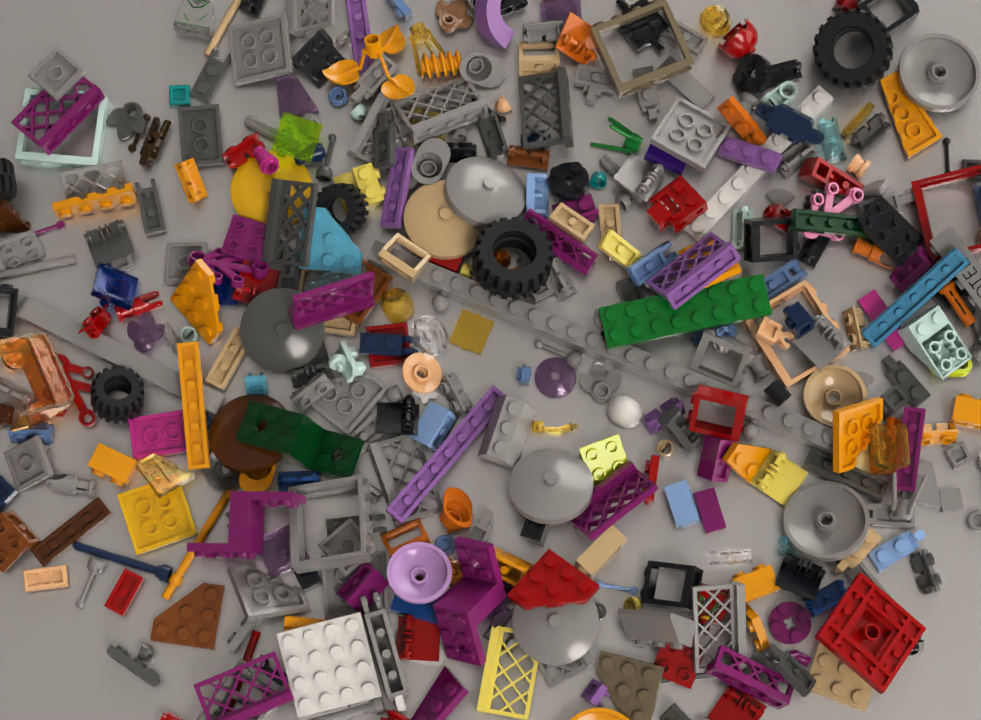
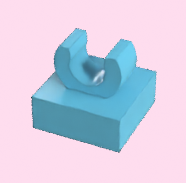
M260 372L259 376H252V373H249L247 377H244L246 395H268L266 375L263 372Z

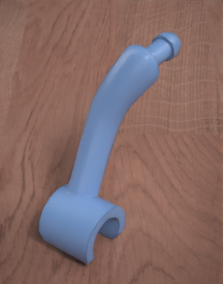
M734 325L720 326L716 330L718 337L722 336L723 333L731 338L738 335Z

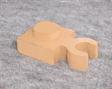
M766 316L761 319L754 335L772 346L778 342V345L786 350L790 347V344L786 343L784 338L788 340L794 338L791 332L781 331L783 327L781 324Z

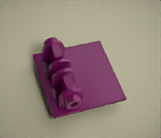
M233 214L220 253L253 263L261 261L266 224Z

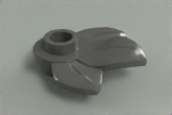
M128 102L123 108L114 109L106 120L108 125L117 126V135L120 140L129 138L133 132L142 134L146 127V121L142 117V107L136 102ZM136 110L133 115H130L131 111Z

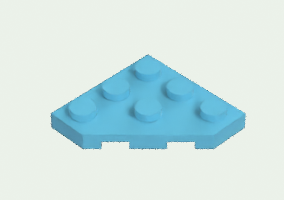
M316 207L309 267L299 266V269L361 274L363 252L352 242L349 235L334 220L326 208ZM306 208L303 210L304 220L308 217ZM304 229L301 232V241L305 238L306 232ZM300 250L299 262H302L303 252Z

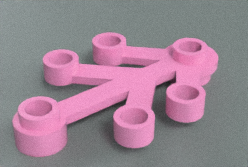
M835 182L827 183L824 188L826 192L825 200L821 193L810 196V210L818 211L819 206L824 203L823 212L840 213L849 205L861 202L864 193L858 187L849 188L845 192V198L832 207L834 194L838 193L839 186ZM816 196L819 199L818 203L815 201ZM801 232L808 239L817 238L819 235L829 237L833 241L844 239V236L837 238L836 235Z

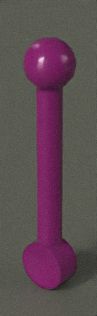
M58 221L56 225L34 232L38 235L57 228L62 230L65 228V223Z

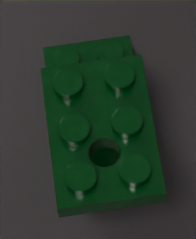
M249 400L235 439L239 443L276 452L297 467L337 478L353 476L365 442L360 438L325 430L305 414ZM263 421H266V428L262 431H259V424ZM341 450V457L338 460H334V453Z

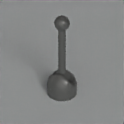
M335 134L328 136L329 145L325 164L318 167L315 178L319 181L330 182L332 180V169L328 165L333 142L336 140Z

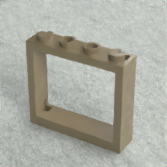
M652 0L647 6L642 8L641 6L634 7L627 14H617L611 20L606 22L599 21L590 28L589 35L618 99L694 69V59L667 0ZM662 10L684 59L622 83L600 34Z

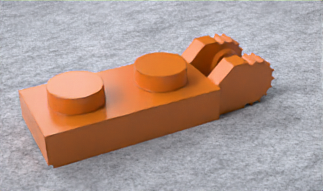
M734 96L729 97L716 108L745 142L757 146L766 143L767 138L759 128V125Z

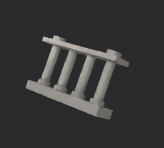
M240 659L238 663L235 665V667L245 664L247 662L243 659ZM244 669L240 678L252 682L254 676L248 672L249 669ZM240 671L234 673L233 675L238 676ZM228 676L221 687L232 691L236 679ZM258 678L256 679L255 684L262 686L264 688L267 687V685L260 681ZM279 686L274 692L277 693L284 689ZM255 687L264 694L265 690ZM218 689L214 701L221 703L225 697L229 698L230 693ZM236 695L232 696V699L241 705L243 704L245 699ZM247 700L246 705H249L253 702ZM212 703L209 710L210 716H221L224 708ZM202 711L197 720H207L204 711ZM268 712L257 716L255 720H263Z

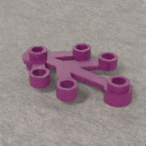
M216 248L214 251L206 254L202 251H193L187 258V263L191 267L196 260L202 259L215 275L216 282L213 283L214 285L222 283L224 274L231 279L230 285L232 287L241 288L243 287L244 278L237 275L234 271L251 273L256 279H264L269 271V265L264 261H255L252 266L242 265L243 259L233 256L226 257V254L220 253L222 248ZM211 267L217 268V269H218L219 271H221L222 273L216 272V271H215L213 268H211Z

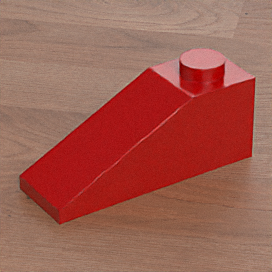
M819 156L804 159L797 176L815 188H823L824 191L827 183H837L839 191L834 195L842 199L845 198V192L849 188L858 187L862 189L865 187V185Z

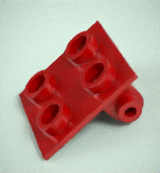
M243 260L242 265L252 266L253 262ZM269 268L268 275L264 279H256L251 273L240 272L239 275L244 278L243 287L235 288L232 299L249 304L259 294L277 288L281 271Z
M412 615L398 616L397 652L399 659L439 662V626L413 618Z
M693 643L692 647H683L682 650L669 648L670 645L660 648L654 664L664 666L662 678L691 689L697 674L693 672ZM703 656L699 659V666L701 664Z
M729 685L707 718L710 720H759L767 707L754 697Z

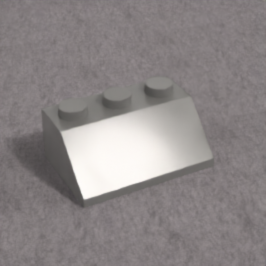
M509 395L498 396L477 456L512 470L521 458L536 411L527 403Z
M618 609V615L626 637L634 640L635 645L648 647V643H650L653 647L665 648V645H670L669 648L682 650L683 647H692L696 621L669 612Z

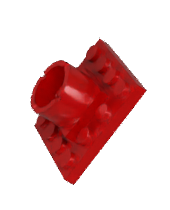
M860 572L849 585L814 638L879 694H882L886 691L917 644L926 627Z

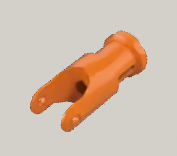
M861 238L856 239L851 250L852 254L857 253L866 257L868 261L895 270V268L880 261V256L884 252L875 243L870 244L861 240Z

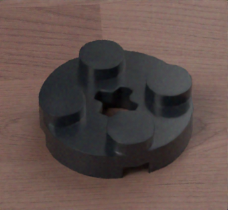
M745 54L738 63L732 80L742 93L747 92L751 95H755L758 92L762 93L767 89L772 79V72H770L769 67L771 63L766 57L759 54ZM753 71L756 74L754 78L751 77Z
M567 162L550 170L548 185L554 197L557 196L562 201L571 202L584 196V192L590 186V180L587 170L582 167L581 163ZM567 179L573 180L571 185H568L567 182L564 183V181Z

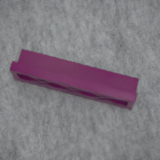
M531 208L527 211L522 221L524 219L530 220V224H537L541 227V232L545 231L549 236L548 240L552 242V251L555 256L585 276L593 269L596 264L595 260L599 255L598 253ZM530 216L537 220V223L530 219ZM583 253H586L587 255H589V256L591 257V259L588 258L587 256H585Z
M904 406L896 465L897 494H901V491L911 493L916 491L926 409Z
M723 645L718 647L714 662L708 664L705 670L706 674L777 709L789 705L794 690L793 686L781 674ZM723 653L730 657L732 665L728 666L721 662ZM744 663L748 665L751 674L746 675L742 673L739 664ZM758 673H765L770 683H762ZM781 681L788 685L785 694L779 691L777 682Z

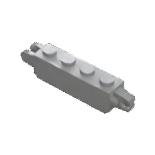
M378 592L373 593V601L377 610L369 612L367 599L365 596L360 597L364 612L362 615L385 696L389 703H395L397 712L406 710L404 698L408 697V687L385 608H382Z

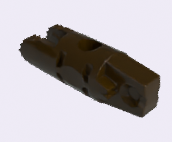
M154 116L140 151L141 158L139 164L142 167L150 169L154 159L157 160L171 126V121L165 120L158 132L160 118Z

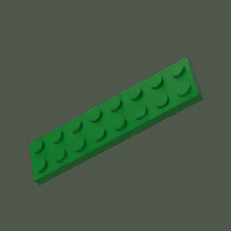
M763 274L711 285L699 291L676 310L671 308L669 303L660 295L598 308L607 350L772 315Z

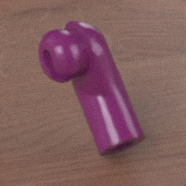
M798 650L789 651L801 665L809 666L812 660L811 657Z

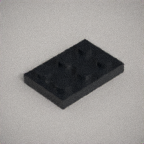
M881 195L873 200L855 222L898 266L904 264L924 239Z

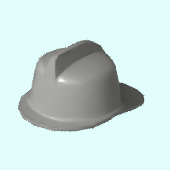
M474 51L468 53L460 62L459 71L463 79L483 87L491 88L498 86L506 77V67L502 60L483 52Z
M429 138L421 144L411 165V173L416 181L429 185L440 180L451 156L448 144L439 138Z

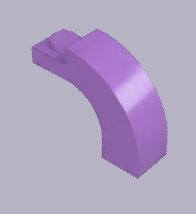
M475 0V20L481 36L493 48L506 49L515 31L504 22L501 16V0Z

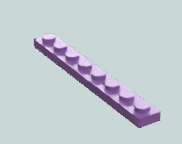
M492 385L387 507L385 511L400 524L407 519L489 423L497 397L505 394Z

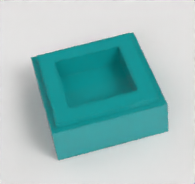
M169 85L170 107L191 106L190 85Z

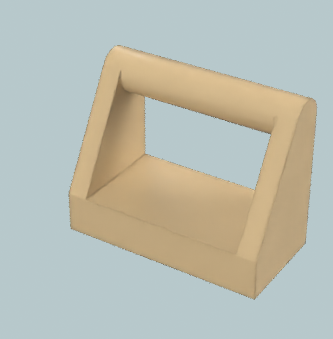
M542 41L541 43L530 44L528 42H518L519 77L557 72V68L560 67L559 50L555 48L557 41ZM554 49L555 55L523 56V50Z
M562 202L548 220L584 245L595 227V224Z
M398 232L378 254L379 261L412 283H414L432 257L431 254ZM397 242L422 258L421 262L414 269L390 253Z

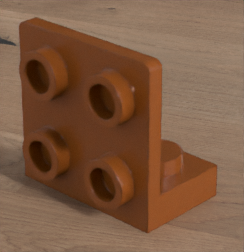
M14 511L0 514L1 572H6L26 549L32 548L41 542Z

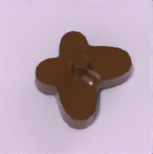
M0 403V428L6 424H12L14 407Z

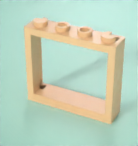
M806 280L769 301L771 310L801 293L815 316H820L823 313L839 329L836 320L831 319L828 315V308L825 303L817 298L815 287L813 288ZM756 319L740 322L759 353L763 354V359L769 369L772 370L774 377L787 390L810 377L814 371L819 369L814 365L791 379L771 346L754 336L758 328L754 321ZM850 345L828 365L846 356L851 350L849 348Z

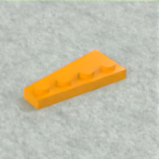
M897 70L879 81L882 94L907 159L943 137L925 110L917 106L905 95L899 83Z
M130 182L124 184L125 188L116 189V187L107 188L104 194L92 192L85 195L84 199L73 197L54 202L52 207L57 217L67 218L74 213L89 214L92 213V210L97 209L106 211L119 205L129 207L133 203L138 202V198Z

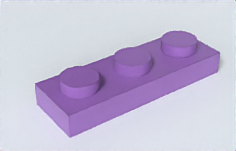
M729 136L725 137L717 152L719 157L771 174L775 173L783 158L781 153Z

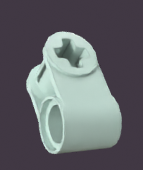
M785 81L773 91L763 96L759 103H765L774 107L783 103L790 105L795 100L798 91L797 86L792 81ZM788 89L793 94L786 96L782 91Z

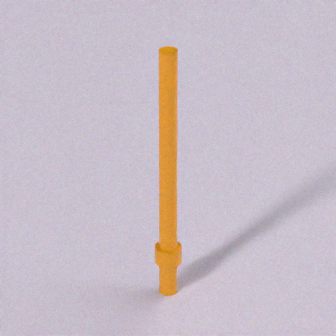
M233 489L223 492L193 543L204 542L229 501L230 491H234ZM187 552L175 574H171L168 579L169 583L161 595L162 598L168 601L175 588L180 586L183 581V575L194 559V553Z

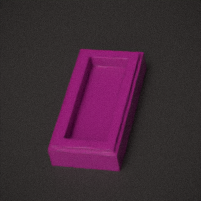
M714 487L693 493L705 534L726 529L727 527Z

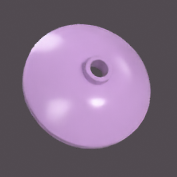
M413 542L402 546L392 555L387 566V580L390 588L400 599L409 603L426 604L435 601L446 592L451 582L452 568L447 555L440 548L430 543ZM417 576H422L423 580L418 581L415 578Z

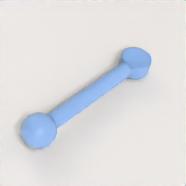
M601 580L595 581L597 584H599V588L606 587L621 591L630 592L631 595H636L638 593V588L635 586L628 588L608 583H602Z

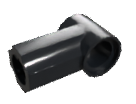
M778 379L764 390L766 393L765 401L775 404L777 407L781 406L791 397L790 392Z

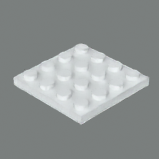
M361 611L276 633L290 689L295 699L294 705L298 718L382 697Z

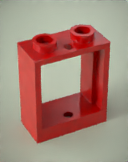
M699 384L697 391H693L690 403L694 405L693 410L689 409L687 422L690 423L689 431L739 442L749 396ZM701 400L736 407L733 428L697 420Z

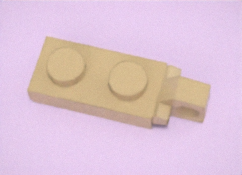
M619 203L598 204L600 240L608 229L613 230L622 237ZM608 256V261H614L611 257Z
M869 526L867 538L862 546L852 555L841 559L833 570L840 575L847 567L850 570L854 569L878 544L882 537Z

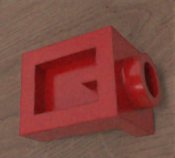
M770 204L763 211V217L791 216V211L781 204ZM786 224L772 225L786 235Z

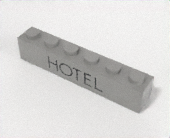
M949 226L930 240L932 245L929 248L936 257L940 255L943 258L952 248L956 247L970 262L956 275L957 279L954 281L961 290L966 289L970 294L967 298L974 307L978 305L981 309V265L952 226Z

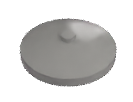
M934 33L921 36L907 46L899 60L898 79L905 95L917 106L932 112H950L965 105L974 95L980 81V69L975 55L965 43L950 35Z
M482 156L465 158L457 162L450 169L445 180L444 192L450 208L462 220L476 227H489V223L494 220L499 222L500 218L507 217L508 220L512 219V217H519L526 203V190L520 177L509 166L493 158Z
M541 449L521 458L511 470L508 479L509 498L514 508L525 518L541 524H561L576 518L588 507L593 496V477L586 463L573 453L560 449Z
M818 481L805 485L791 496L784 509L783 526L789 543L800 554L816 561L831 562L852 555L862 546L869 531L870 518L866 503L855 490L842 483Z
M592 598L582 605L573 603L564 604L562 607H534L533 610H524L516 604L513 611L512 626L517 643L530 658L545 665L561 666L575 662L590 650L598 634L599 616Z

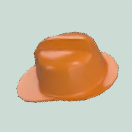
M455 487L448 488L444 492L443 507L439 515L440 521L446 527L447 533L469 528L473 522V508L469 496L464 491Z

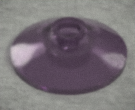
M558 357L548 358L537 367L534 377L535 384L544 396L553 399L562 398L573 390L576 384V372L567 363V360ZM558 373L559 379H553L552 374Z

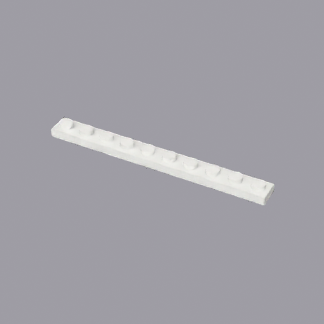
M818 85L796 110L815 120L834 98ZM773 133L766 143L760 147L783 154L792 145V142L787 140L788 136L782 133L780 135ZM742 165L707 202L708 210L682 229V231L694 242L700 241L757 182L765 171Z

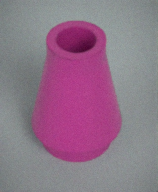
M258 146L253 150V155L262 173L271 175L278 170L279 163L275 156L266 151L262 146Z

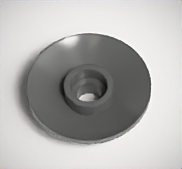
M212 452L210 454L211 468L204 469V476L208 483L220 490H229L238 486L240 473L230 470L229 473L223 474L222 470L225 467L220 464Z

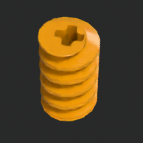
M455 50L454 56L451 55L450 51H447L446 57L443 56L442 52H439L438 58L435 57L434 53H431L429 59L426 53H423L420 59L422 79H424L425 73H427L429 79H432L434 72L437 78H440L441 72L444 73L445 77H448L449 71L452 72L453 76H456L462 60L459 51Z

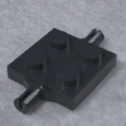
M625 0L616 1L623 10L622 15L629 13L634 7L641 6L642 8L649 4L648 0H639L631 5ZM658 12L617 28L637 52L650 45H653L659 53L666 48L659 38L663 32L667 31L669 25Z

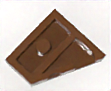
M0 199V233L26 232L30 230V222H24L16 209H13L5 199Z

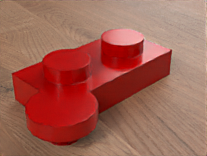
M651 455L650 460H646L644 472L648 473V478L656 484L660 456ZM655 493L645 499V505H649V501H654Z

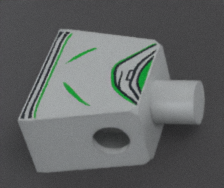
M183 0L173 22L175 32L212 39L215 16L213 1Z

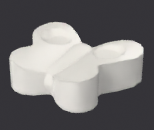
M412 390V394L421 399L423 405L428 404L430 399L434 400L438 397L436 391L422 394Z

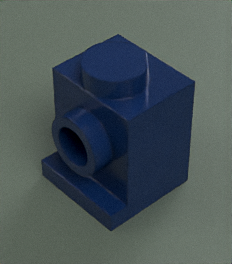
M799 301L784 308L783 313L786 318L784 322L790 330L794 329V335L797 340L814 329L813 318Z

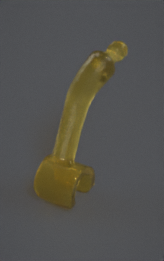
M545 421L532 422L533 433L564 434L579 428L578 424L573 425L572 423L562 427H545Z

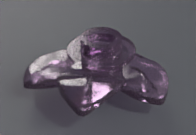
M150 311L140 315L137 322L130 321L127 326L128 337L134 341L136 350L140 352L152 350L155 342L162 338L165 330L164 324H155L154 317Z

